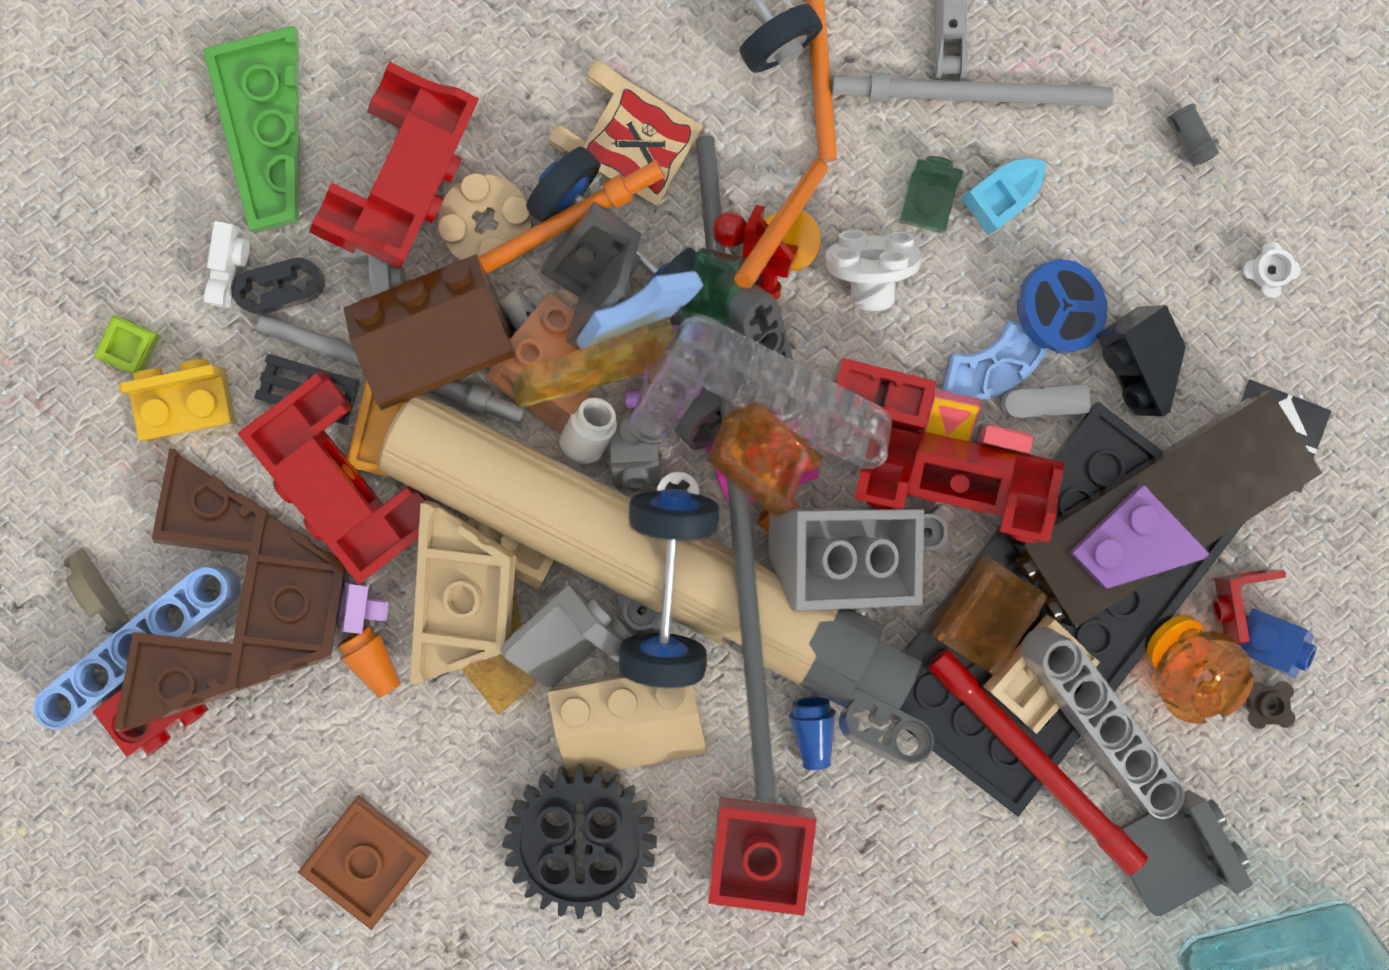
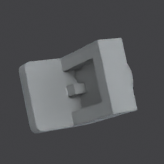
M340 248L341 259L349 264H368L371 296L406 282L403 266L401 269L396 268L357 248L354 253Z
M657 414L616 416L617 428L610 440L614 487L641 490L648 486H658L661 480Z

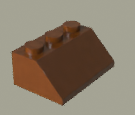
M477 254L453 262L416 279L408 280L401 285L361 299L343 308L350 342L380 410L515 357L497 292Z

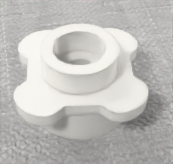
M1276 242L1264 244L1261 254L1255 260L1247 261L1243 266L1245 278L1253 279L1261 287V293L1266 298L1279 296L1281 294V287L1291 280L1298 278L1300 274L1299 264L1290 253L1282 250L1281 245ZM1269 266L1275 268L1274 274L1268 273Z

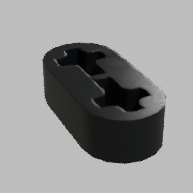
M292 258L240 274L232 288L233 298L236 304L245 311L256 315L268 314L317 299L323 292L325 276L322 270L310 260ZM299 269L313 277L312 280L306 282L307 290L303 292L296 286L284 287L283 285L284 282L295 280L297 278V270ZM255 281L263 287L274 286L275 290L261 294V303L259 304L250 298H246V293L253 290L252 283Z

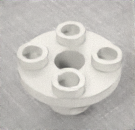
M847 230L839 234V242L829 247L826 251L825 264L826 269L833 276L850 281V299L856 308L875 312L885 310L894 304L895 281L908 278L920 269L921 251L914 245V236L907 232H892L886 236H867V233L861 230Z

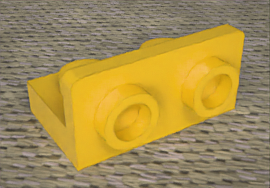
M197 359L180 363V371L163 374L162 369H147L133 373V381L120 383L121 393L130 395L138 440L147 442L236 423L225 369L209 365L208 359Z

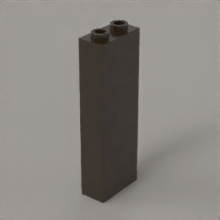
M1267 391L1253 394L1055 518L1049 543L1039 540L1034 543L1021 541L1015 543L1014 545L1021 554L1015 559L1026 578L1030 582L1037 580L1045 592L1046 596L1041 598V601L1051 618L1057 622L1062 620L1065 625L1076 628L1164 573L1160 572L1106 589L1102 588L1068 553L1139 485H1145L1203 547H1206L1321 475L1322 471L1273 393Z

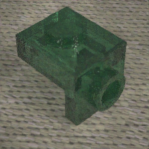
M701 248L695 253L693 272H697L703 287L685 306H681L680 317L693 320L696 326L703 329L716 330L726 327L731 322L729 318L730 303L735 295L743 289L735 283L734 277L746 258L706 248Z

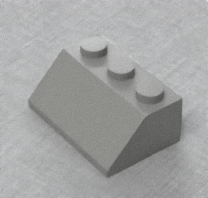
M873 507L769 508V558L791 610L807 611L923 605L924 509H875Z

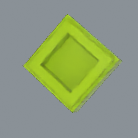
M113 314L93 357L133 375L135 372L146 369L161 335Z

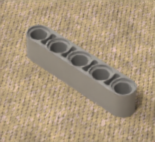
M1039 627L1030 631L1024 638L1021 647L1025 663L1123 793L1155 818L1166 819L1177 814L1185 800V791L1182 784L1082 648L1073 640L1048 627ZM1057 647L1054 657L1048 661L1050 653ZM1082 684L1079 692L1075 694L1077 687ZM1105 719H1107L1106 723L1101 728L1102 723L1105 721Z

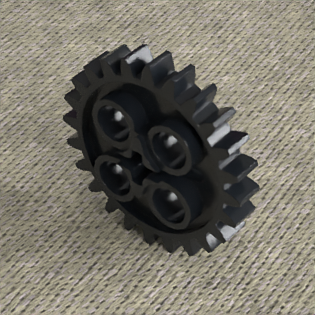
M578 764L574 777H569L564 767L560 766L555 782L545 773L541 774L539 778L540 791L527 784L523 792L526 801L515 799L511 810L517 816L507 817L504 826L505 829L512 833L505 835L502 847L513 850L507 854L505 866H519L514 872L513 883L528 881L524 897L527 899L539 892L542 895L540 909L542 910L548 907L552 901L558 903L559 917L565 914L568 906L575 907L578 919H582L585 907L589 906L592 907L597 917H601L603 903L606 901L615 910L620 909V893L633 899L636 895L634 882L646 884L648 872L643 867L654 866L655 855L648 850L657 848V836L648 832L654 829L655 819L648 816L641 817L647 811V800L633 803L632 800L635 796L636 787L631 785L621 791L618 788L620 774L618 773L608 782L602 780L603 770L600 766L597 767L592 777H586L583 764ZM577 802L584 804L583 841L586 844L583 858L585 879L582 881L576 878L577 841L574 839L577 827L575 805ZM552 811L561 812L566 816L568 822L561 826H555L550 824L544 815ZM604 811L613 815L616 821L611 825L602 826L594 822L592 815ZM553 857L561 858L567 863L568 867L561 871L552 870L545 861ZM604 857L612 860L616 866L611 870L602 871L597 869L592 862L597 858Z

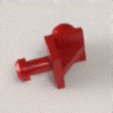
M755 205L748 222L735 212H725L714 221L712 228L713 236L721 246L734 248L743 243L742 264L769 226L764 220L765 206ZM781 241L760 273L759 279L754 284L761 286L776 300L779 299L782 285L778 281V277H789L798 255L799 246L786 244Z

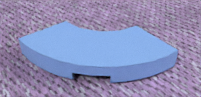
M691 271L655 276L644 289L631 298L612 307L595 311L576 340L582 354L593 353L619 345L667 320L684 307L703 287L697 272Z
M1008 320L998 339L987 349L971 355L951 354L949 356L941 390L980 398V401L998 396L1026 379L1039 365L1048 348L1042 349L1035 345L1022 329L1021 323Z

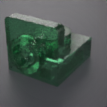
M927 156L926 160L918 159L911 169L898 223L943 234L947 229L957 185L962 179L963 170L953 168L954 163L943 157Z

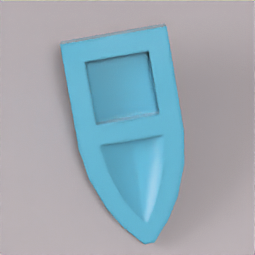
M1033 158L1011 161L992 172L960 197L987 235L1002 227L1035 198L1043 183L1046 163L1044 160Z

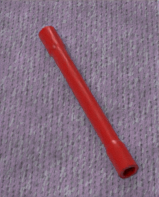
M947 648L941 651L928 664L927 669L938 681L981 720L1095 838L1098 846L1127 876L1135 874L1145 865L1148 855L1120 826L1114 824L991 698L978 684L974 675Z

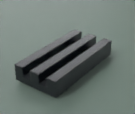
M267 353L265 363H267L265 372L262 371L260 381L262 382L260 389L256 390L254 398L276 405L285 397L271 394L273 384L295 390L303 384L276 376L278 367L313 376L323 371V369ZM324 370L334 383L347 387L344 396L353 406L360 381ZM352 409L336 422L348 425Z

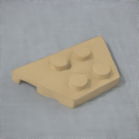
M432 501L420 504L410 684L413 685L424 683L428 679L447 672L451 673L462 669L474 662L502 654V645L511 637L516 555Z

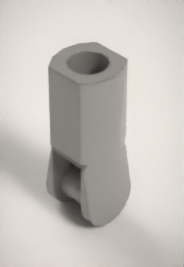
M935 0L934 78L941 79L942 74H958L959 79H965L968 67L967 0ZM944 45L958 46V55H943Z
M1088 384L1011 389L1001 396L999 405L1005 415L1017 418L1090 413V391Z

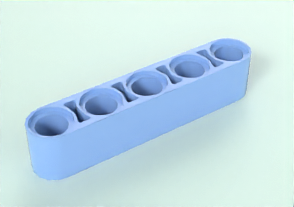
M225 566L203 567L191 572L43 689L36 697L33 705L37 721L46 728L61 729L88 718L93 714V710L122 689L133 632L189 638L232 604L238 597L240 580L237 574ZM210 575L215 576L221 584V592L216 600L211 599L205 592V581ZM172 605L178 606L183 613L184 620L179 629L174 628L168 620V611ZM98 664L102 665L108 672V682L105 687L98 684L95 679L94 671ZM60 694L65 695L71 703V710L68 716L60 712L58 708Z

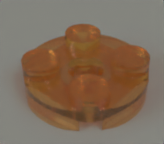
M1192 628L1184 631L1178 638V641L1172 644L1162 655L1157 664L1156 671L1153 673L1152 684L1164 705L1175 717L1185 722L1200 724L1208 723L1205 719L1206 717L1220 714L1224 718L1234 713L1248 698L1253 687L1254 675L1250 671L1251 660L1248 654L1235 639L1221 632H1203L1200 629ZM1209 670L1213 675L1209 682L1201 680L1198 685H1194L1195 678L1201 672Z

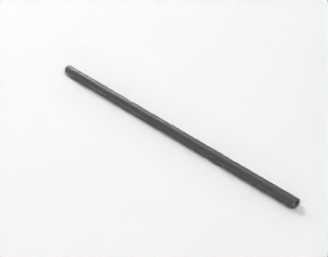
M706 135L698 137L696 145L756 801H771L777 799L732 324L729 318L730 298L725 247L715 240L712 232L714 221L722 214L715 138Z

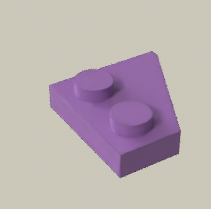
M1139 485L1068 552L1102 588L1106 589L1200 561L1209 555L1205 548L1145 485Z

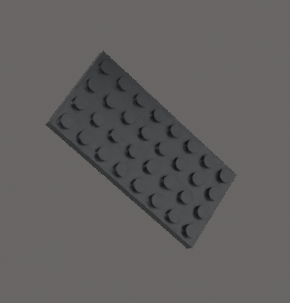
M1100 402L1094 403L1090 408V413H1086L1052 457L1053 460L1065 462L1056 518L1161 453L1162 450ZM1244 523L1204 547L1209 553L1205 559L1167 570L1080 626L1074 628L1065 625L1062 620L1058 622L1086 651L1100 662L1096 669L1113 692L1117 690L1144 655L1153 634L1173 617ZM1000 525L903 650V653L922 663L916 679L899 710L921 720L929 726L934 738L933 752L1019 817L1043 785L961 700L956 699L927 669L928 664L941 651L947 648L974 675L978 684L1057 766L1080 738V734L1060 708L1036 734L983 687L1024 641L1028 633L1046 615L1050 616L1041 601V598L1045 597L1046 594L1037 580L1030 582L1016 562L1015 558L1021 555L1014 545L1018 540L1012 538L1008 533L1000 532ZM1082 684L1076 689L1075 694L1079 692ZM906 730L916 738L913 732H911L910 730Z

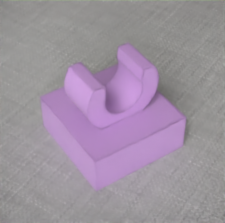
M343 580L336 627L342 632L362 634L364 619L387 621L389 602H385L384 599L367 598L369 586L364 583L358 584L355 581Z

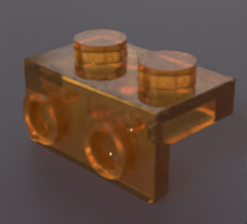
M753 402L724 415L707 461L776 517L789 512L802 473L819 468L822 464L823 456L811 447L804 438L796 434L775 416L769 408L760 402Z
M983 555L932 636L985 671L997 676L1012 657L1014 649L1030 624L1037 618L1042 605L1047 599V594L1024 582L993 559Z

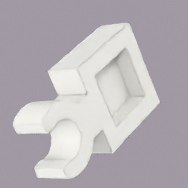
M214 221L207 269L211 270L204 294L205 303L232 309L234 301L232 288L235 277H239L241 266H246L250 252L249 240L245 238L246 232L234 224Z

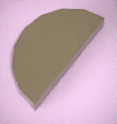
M82 547L64 559L63 566L70 568L72 574L67 577L66 582L85 613L89 617L98 613L106 623L105 630L107 632L115 633L130 621L84 548Z

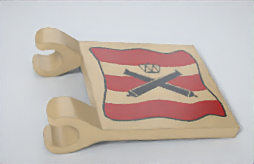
M594 61L588 70L587 81L594 87L613 95L586 142L565 127L556 126L550 135V145L565 155L577 147L582 146L586 148L601 164L598 173L609 180L619 174L624 178L657 160L665 177L634 194L657 208L704 126L626 80L601 61Z

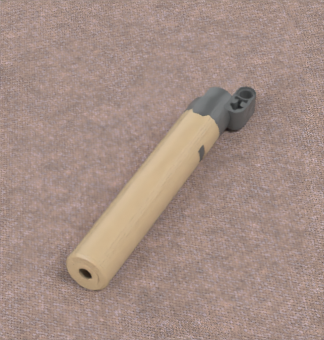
M425 393L409 399L400 408L385 435L384 444L378 456L381 472L660 614L662 613L667 540L640 534L630 527V497ZM709 537L699 540L677 541L671 620L719 644L722 642L743 656L733 549ZM754 560L764 667L844 707L840 712L839 727L843 735L851 742L892 763L902 766L919 763L928 758L934 746L933 733L929 726L921 720L899 710L916 679L922 662L879 641L884 626L852 609L791 610L776 572L761 566L759 562ZM867 709L870 712L868 715L870 722L882 727L889 724L891 720L892 725L885 732L875 727H869L860 731L858 729L860 721L854 717V713L858 714ZM902 729L913 732L918 740L917 751L912 756L905 755L897 746V737ZM881 736H883L882 743L879 742Z

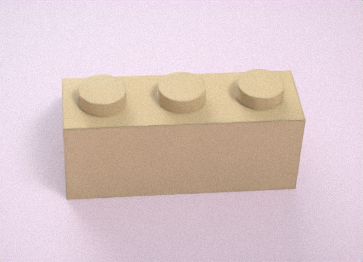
M619 673L555 685L547 692L556 741L569 777L575 776L578 764H583L585 774L589 776L594 774L598 766L602 767L603 773L707 753L694 684L680 688L651 687L635 683Z

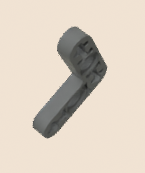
M753 284L749 289H741L735 295L729 307V318L743 360V364L736 369L741 420L780 392L790 382L795 371V364L779 304L773 296L756 284ZM768 334L765 341L757 347L759 342ZM718 383L687 405L675 420L674 432L691 449H703L714 442L719 435L723 434Z

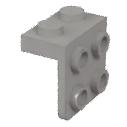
M568 585L559 594L552 597L547 605L524 626L518 628L502 645L501 652L508 661L546 687H552L558 684L597 647L619 663L621 643L635 634L621 618L616 617L614 619L596 598L589 601L571 585Z

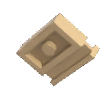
M1046 615L1035 627H1048L1076 642L1095 667L1100 663L1050 616ZM1022 642L983 687L1037 734L1058 711L1059 706L1025 663L1022 656ZM1057 647L1050 653L1048 661L1054 657Z

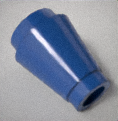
M805 697L795 700L792 703L793 711L789 714V719L803 762V768L807 770L826 769L831 766L830 757L832 755L836 711L830 708V700L825 697Z

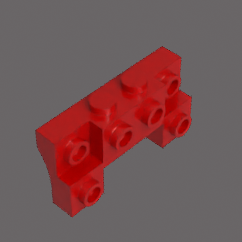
M389 61L376 93L373 94L367 112L400 128V131L368 199L331 182L325 199L311 223L309 233L351 253H354L357 248L401 269L423 220L432 224L444 198L437 195L436 192L441 181L444 180L451 183L460 165L462 157L454 153L479 98L460 88L424 79Z
M323 370L314 374L237 434L274 479L273 486L278 495L287 503H293L305 517L303 518V523L308 532L315 539L323 540L355 581L361 584L418 539L420 504L427 500L420 491L407 486L388 502L382 503L325 431L353 409V406Z
M877 422L866 459L860 471L855 499L866 501L869 506L875 509L897 508L903 510L907 496L910 495L931 502H941L968 508L976 512L1003 516L1000 532L1008 533L1012 538L1021 542L1034 543L1039 540L1049 543L1057 513L1065 462Z

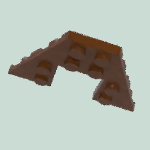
M169 448L152 540L157 544L248 555L235 634L232 644L133 632L114 727L117 732L136 728L332 658L346 569L336 556L328 551H323L313 544L309 538L297 530H292L271 516L267 510L243 494L235 492L226 486L222 480L214 475L211 476L181 456L177 450Z

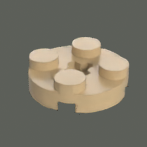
M472 173L465 176L461 182L455 184L444 197L439 210L438 232L448 250L460 261L475 254L479 257L533 227V219L526 208L527 201L522 191L514 183L493 174L482 175ZM487 210L494 211L493 219L498 223L497 228L494 231L487 228L483 234L476 231L478 223L474 220L478 213L485 214ZM517 257L516 259H514V260H512V261L506 263V265L509 264V263H511V262H513V261H515V260H517L519 257Z

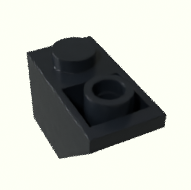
M1167 305L1139 306L1096 334L1103 348V358L1106 364L1114 371L1123 390V400L1133 411L1134 415L1164 417L1171 411L1186 346Z

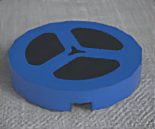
M1057 259L1036 267L1023 279L1020 286L1022 288L1021 298L1017 300V314L1022 329L1035 345L1042 349L1048 348L1057 354L1065 355L1089 347L1097 339L1096 334L1103 330L1107 321V299L1101 283L1091 270L1076 261Z

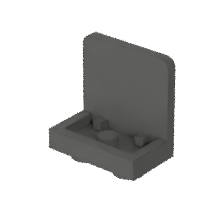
M593 202L544 260L540 273L579 297L566 338V342L573 347L578 345L576 340L595 311L612 307L627 300L632 290V285L628 283V280L640 261V255L636 252L641 233L595 202Z
M1187 790L1185 791L1183 806L1174 816L1159 819L1147 812L1121 827L1148 855L1145 865L1135 874L1130 875V878L1147 909L1153 915L1162 916L1220 883L1235 894L1253 886L1245 870L1251 867L1250 862L1239 844L1235 841L1230 843L1222 829V827L1227 825L1226 818L1214 800L1210 799L1207 801L1196 793Z

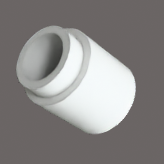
M589 398L580 404L573 415L571 414L559 437L561 450L569 459L581 464H590L601 458L617 428L613 407L602 399Z

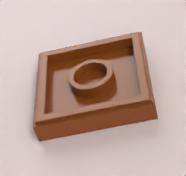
M358 795L297 873L372 930L432 852Z

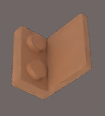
M548 293L512 336L511 343L515 357L491 366L485 379L519 405L525 406L527 411L560 435L571 414L573 415L577 411L580 404L586 400L621 355L623 346L619 344L601 351L582 354L579 345L573 347L566 342L575 310L553 293Z

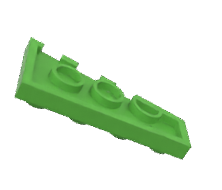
M290 26L204 48L203 52L249 231L255 234L298 223L299 31L295 26Z

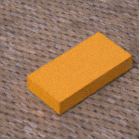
M367 379L347 459L355 469L390 477L380 471L378 456L393 419L409 399L380 410Z

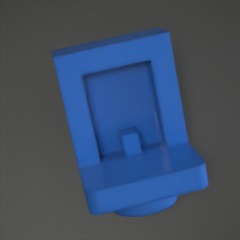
M1253 608L1246 622L1249 642L1237 643L1234 651L1279 670L1296 679L1300 670L1306 672L1310 668L1317 651V646L1312 644L1314 639L1312 633L1305 628Z

